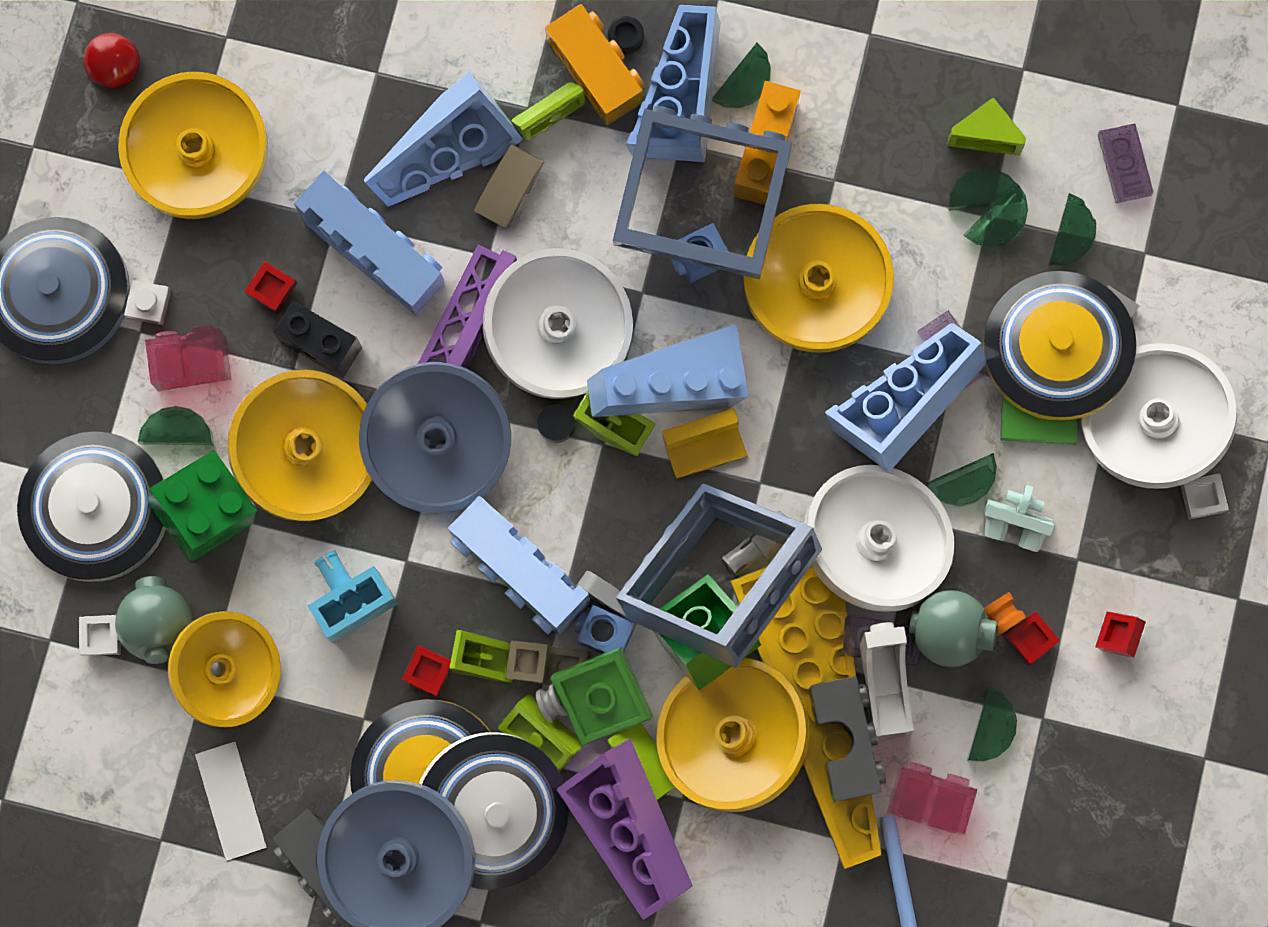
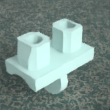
M1029 485L1024 486L1022 494L1007 491L1005 501L1018 505L1017 508L991 499H987L984 508L985 516H987L984 529L985 536L1004 541L1009 523L1023 527L1018 546L1034 552H1038L1046 535H1052L1055 525L1052 524L1053 519L1027 511V508L1041 512L1044 506V501L1031 498L1033 486Z

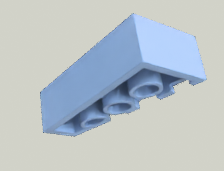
M679 5L663 46L662 57L658 67H655L651 86L645 101H642L635 128L630 133L626 143L632 157L644 109L653 110L654 106H663L675 110V116L690 119L691 114H697L710 118L721 24L716 7ZM653 126L646 158L705 162L708 138Z
M324 170L294 203L304 224L413 314L417 315L445 283L440 272L442 266L434 258L426 253L422 257L412 248L414 244L400 231L395 233L386 225L383 217L372 208L367 209L349 189L336 182Z
M954 323L949 324L912 351L913 355L898 365L894 363L883 371L884 375L867 387L863 385L851 393L853 397L839 407L834 405L825 412L833 432L888 472L892 470L986 365L982 343Z
M737 324L602 368L587 380L592 417L731 408L748 397Z
M480 495L449 526L448 530L454 536L450 543L465 557L472 553L481 562L477 567L478 570L492 583L499 579L509 589L504 594L520 609L526 604L536 614L532 620L547 635L553 630L561 636L581 615L582 611H585L591 604L589 594L579 585L577 588L573 587V582L555 563L551 562L549 564L540 550L524 536L521 538L517 534L516 528Z

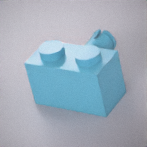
M334 550L325 554L333 567L332 569H330L323 557H320L314 563L319 568L331 591L308 605L324 635L332 643L398 605V602L375 566L351 579L337 552Z

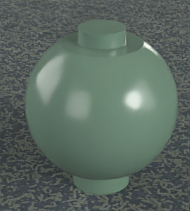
M157 576L144 577L136 581V590L130 592L120 603L115 617V629L120 643L129 653L144 659L147 663L159 664L169 659L177 637L193 622L192 613L183 596L174 589L166 587V580Z
M946 590L927 598L922 603L920 611L913 610L909 633L915 634V643L928 660L944 667H960L974 661L983 650L994 651L998 621L988 620L984 607L973 596L961 591Z

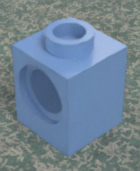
M714 223L679 239V241L728 252ZM671 259L679 276L685 274L690 284L717 271L716 269Z
M592 605L589 613L582 611L574 632L579 634L577 638L578 644L600 654L622 647L625 652L634 632L635 623ZM608 623L613 627V636L608 641L599 642L593 638L592 630L597 624Z

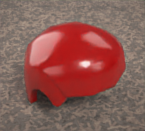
M103 33L93 38L85 48L83 66L91 82H95L107 89H113L128 85L138 74L140 57L136 45L120 34Z

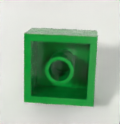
M215 450L149 488L148 504L190 563L254 524L256 508Z
M707 574L661 607L660 610L718 635L737 609V606L710 575ZM653 631L661 646L699 690L732 667ZM757 639L747 655L761 646L759 639Z

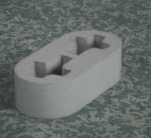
M586 571L576 587L579 585L589 594L590 598L619 617L628 620L616 599L620 590L592 572Z

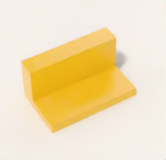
M735 408L662 431V438L676 480L748 456L738 429L739 420Z

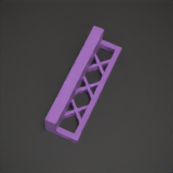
M477 245L418 364L427 363L434 358L445 355L446 363L467 369L484 335L483 313L488 294L499 276L511 264L517 261L515 255L502 250L501 254ZM484 257L496 264L489 278L479 282L475 270L481 258ZM472 276H473V277H474V280H475V284H472V285H469V286H468V284H469V282H470V280H471V278H472ZM478 290L480 296L472 312L463 314L459 304L462 296ZM457 308L459 316L452 318ZM462 322L463 330L456 344L447 347L443 338L446 328ZM439 342H441L443 349L435 351Z

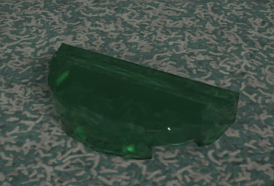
M756 42L712 98L713 102L727 108H742L753 104L760 98L765 81L770 82L771 66L767 52L758 42Z
M978 168L965 173L956 181L949 196L948 211L1021 202L1023 197L1019 186L1008 174L994 168Z
M1015 182L963 236L976 245L987 247L1003 245L1015 238L1025 225L1028 213L1026 195L1019 184Z
M1071 193L1066 198L1048 265L1064 266L1077 262L1089 251L1096 237V220L1093 219L1091 211L1086 207L1085 202L1081 198Z
M179 406L162 408L149 416L140 429L137 441L140 445H214L212 430L204 418L189 408Z
M994 453L928 481L924 485L945 504L955 505V507L975 504L986 496L995 482L997 465Z
M990 686L986 691L967 761L985 762L999 757L1010 747L1016 735L1017 718L1013 705L1003 693Z

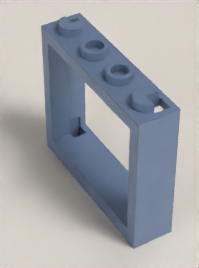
M654 106L653 110L644 109L612 240L614 246L760 280L792 142L785 141L786 136L776 132L764 131L763 136L749 133V127L737 123H727L726 127L714 125L711 118L702 115L691 114L690 119L675 116V110L663 106ZM653 126L777 154L753 258L629 229Z
M703 483L690 500L688 499L684 509L674 522L666 528L664 535L652 551L644 557L642 564L630 580L624 584V588L617 595L616 599L628 620L737 668L821 553L822 547L812 526ZM715 518L783 545L718 635L651 606V603Z

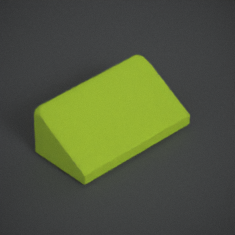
M569 82L511 120L512 124L520 133L524 142H528L585 105L584 90L581 86Z
M530 694L515 705L498 727L503 733L520 737L535 745L552 760L559 772L584 747L581 745L578 737L560 720L556 718L555 721L548 722L541 713L537 700Z
M641 723L618 732L609 738L607 742L611 748H614L631 738L658 801L673 790L675 786L663 770L657 751V744Z

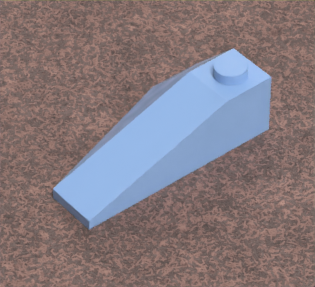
M468 72L440 95L366 176L364 181L389 207L429 190L430 185L449 177L453 180L463 176V171L480 164L485 167L496 162L507 152L511 144L516 146L523 138L492 96L472 73Z

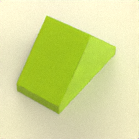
M992 98L952 127L947 146L1020 156L1025 146L1026 137L997 101Z
M588 391L572 416L595 438L634 456H638L656 423L642 414L592 417Z
M457 630L450 669L455 674L512 683V680L506 679L510 643Z

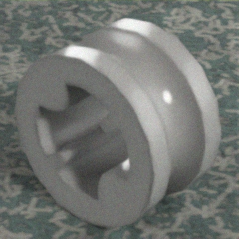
M553 684L549 686L548 691L540 689L536 692L539 709L548 722L555 721L557 715L567 716Z

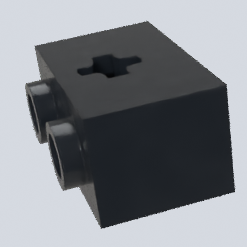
M292 301L273 331L280 343L341 378L345 377L362 349L356 336L295 301Z

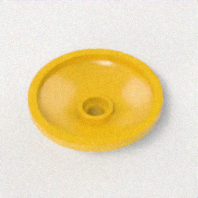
M231 611L206 614L191 622L177 637L168 663L169 683L178 704L195 720L215 727L238 726L256 718L268 707L275 696L281 675L279 652L269 632L253 618ZM215 662L221 667L218 676H214L211 671L212 665Z

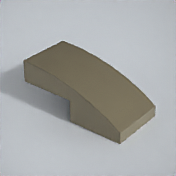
M511 144L488 182L474 211L504 228H509L524 196L530 193L545 161Z
M511 640L506 679L550 686L553 684L550 677L554 673L589 660L591 652Z

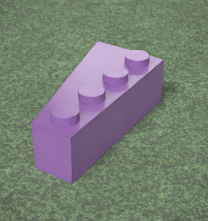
M631 738L602 754L557 788V791L643 920L693 887Z

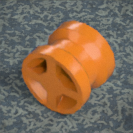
M1010 592L984 608L988 620L998 621L997 637L1027 618L1023 611L1017 610L1014 606V597Z

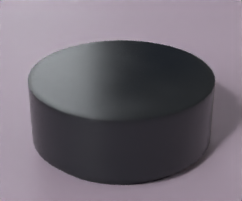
M620 16L609 25L608 42L614 40L624 55L635 53L641 48L644 41L643 26L634 17Z
M551 404L542 409L537 419V426L541 436L551 443H561L569 439L575 429V420L572 417V412L561 404Z

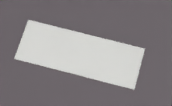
M236 742L195 754L226 861L267 848Z

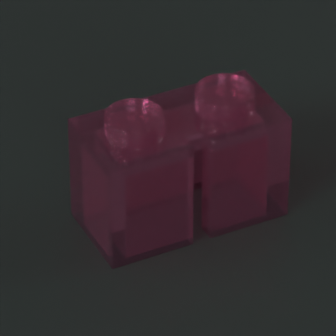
M212 325L197 326L192 329V333H186L185 336H179L176 331H164L157 333L154 339L145 340L150 383L157 391L232 380L226 336L220 328L215 329Z
M910 762L909 768L900 767L886 813L918 823L925 822L928 823V826L960 836L965 835L978 790L969 787L970 780L949 773L946 779L931 775L932 768Z

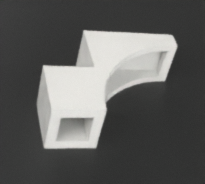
M892 622L870 626L871 632H865L860 643L869 698V707H867L869 723H874L877 741L911 736L914 728L906 677L905 650L907 640L904 627L894 628Z

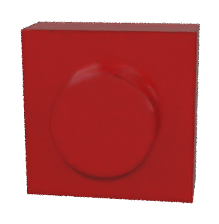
M264 261L244 292L253 300L278 314L298 283L292 277Z
M1036 611L1004 636L1028 666L1060 642Z
M1107 611L1095 647L1103 652L1134 658L1146 622L1139 617Z
M418 645L402 680L438 697L451 670V660Z

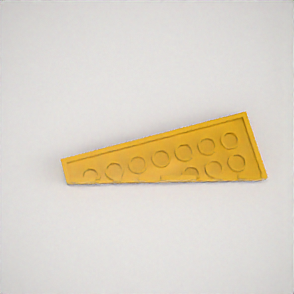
M811 565L758 638L761 646L757 648L761 662L779 671L795 687L806 707L810 725V738L803 767L844 869L880 856L881 850L872 795L832 802L825 764L845 758L851 749V738L848 732L839 725L827 724L816 726L809 687L819 683L854 677L856 672L845 600L837 596L822 582ZM767 567L730 582L739 605Z

